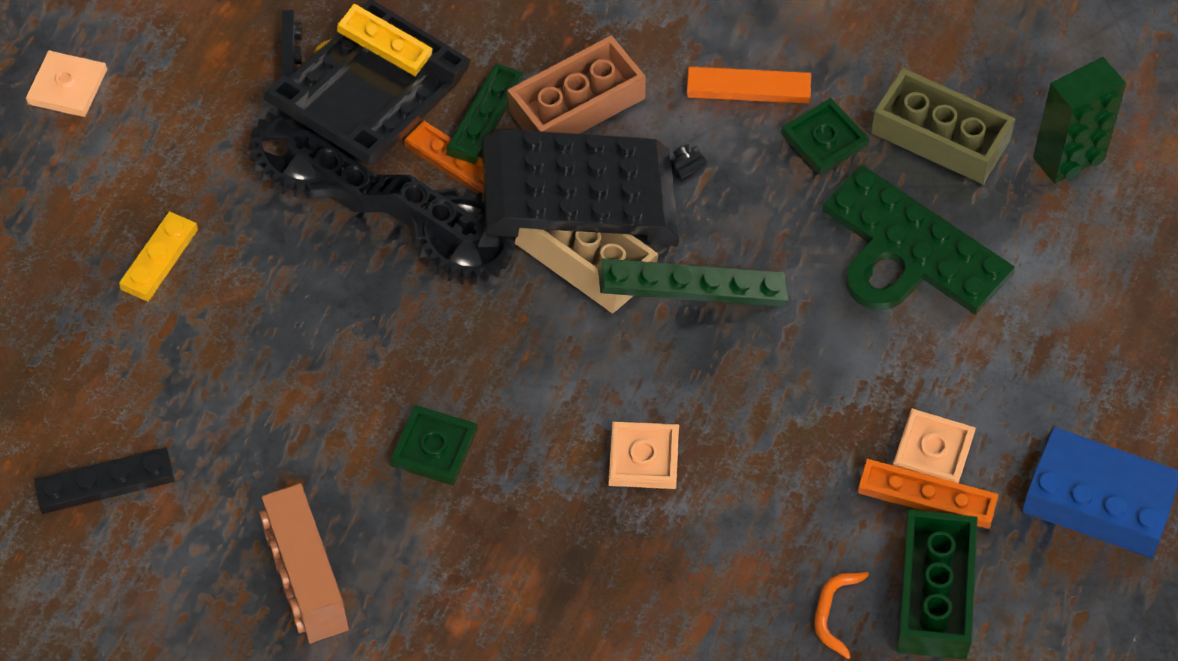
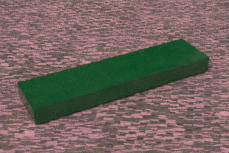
M495 63L448 144L446 155L476 164L482 154L483 137L495 131L508 108L507 90L523 81V72Z

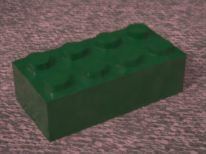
M1104 57L1050 83L1033 159L1054 184L1064 179L1070 180L1074 178L1081 170L1089 166H1097L1107 157L1126 82Z
M908 510L904 530L897 653L967 660L972 642L978 517Z

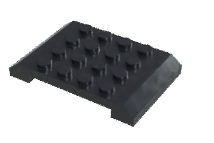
M368 0L361 8L432 48V55L416 76L338 33L289 78L283 75L265 91L264 100L364 163L374 165L458 85L467 71L471 59L376 1Z
M499 129L483 137L482 161L486 235L518 237L519 228L645 235L646 245L678 246L679 229L670 150L657 139Z

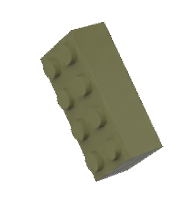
M902 68L874 111L871 133L984 184L1011 141L1015 118Z

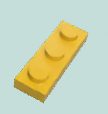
M353 4L337 25V32L414 76L418 74L432 55V48L356 4Z
M169 211L119 282L120 289L149 302L198 231L197 223Z

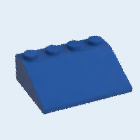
M1054 427L1028 490L1022 512L1153 559L1178 489V470Z

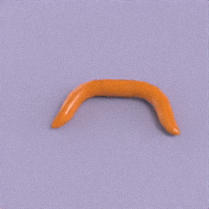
M867 571L840 573L830 578L822 587L814 615L816 635L824 645L838 652L846 659L850 658L848 648L842 641L833 636L827 627L834 592L841 586L858 584L865 580L869 575Z

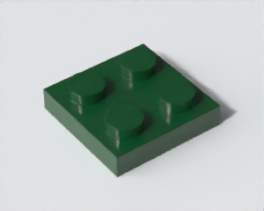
M832 98L827 99L787 123L781 130V135L819 176L869 146V137Z
M415 405L391 457V467L454 486L478 431L477 424Z

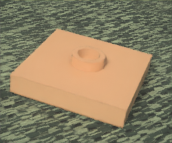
M48 51L26 96L27 103L33 106L85 117L107 71L106 64Z
M911 409L893 466L959 483L976 427Z
M612 421L609 486L676 489L679 425Z

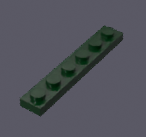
M601 258L597 264L600 293L777 307H784L788 302L783 272Z

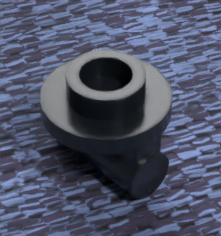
M688 143L673 151L674 157L671 158V164L674 167L677 178L680 180L707 165V161L701 154L698 146L691 148Z

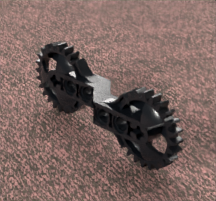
M278 108L276 115L267 112L265 120L259 119L257 127L253 128L248 149L251 150L249 160L255 161L254 171H262L261 181L269 178L272 180L271 189L280 185L282 186L283 195L291 189L295 198H298L300 191H304L307 199L331 197L353 212H387L409 227L413 247L421 248L418 256L428 257L425 266L431 267L436 265L438 267L436 270L437 276L444 271L447 272L448 281H451L454 276H458L460 284L463 285L466 278H470L471 282L476 285L481 277L487 283L491 275L498 277L502 269H507L515 253V237L500 236L502 246L478 247L485 231V208L482 201V193L479 192L473 198L468 189H466L464 196H461L456 188L433 190L410 174L377 175L356 162L353 155ZM271 140L287 141L282 156L264 151L262 142Z

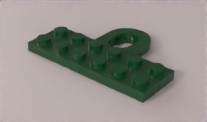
M861 165L823 204L822 211L868 242V245L850 263L846 280L847 289L851 297L858 304L872 310L892 309L900 305L924 280L976 315L1014 273L1015 266L864 165ZM885 259L893 260L902 266L904 272L895 283L888 284L881 289L874 288L870 284L869 280L873 276V267L879 261Z

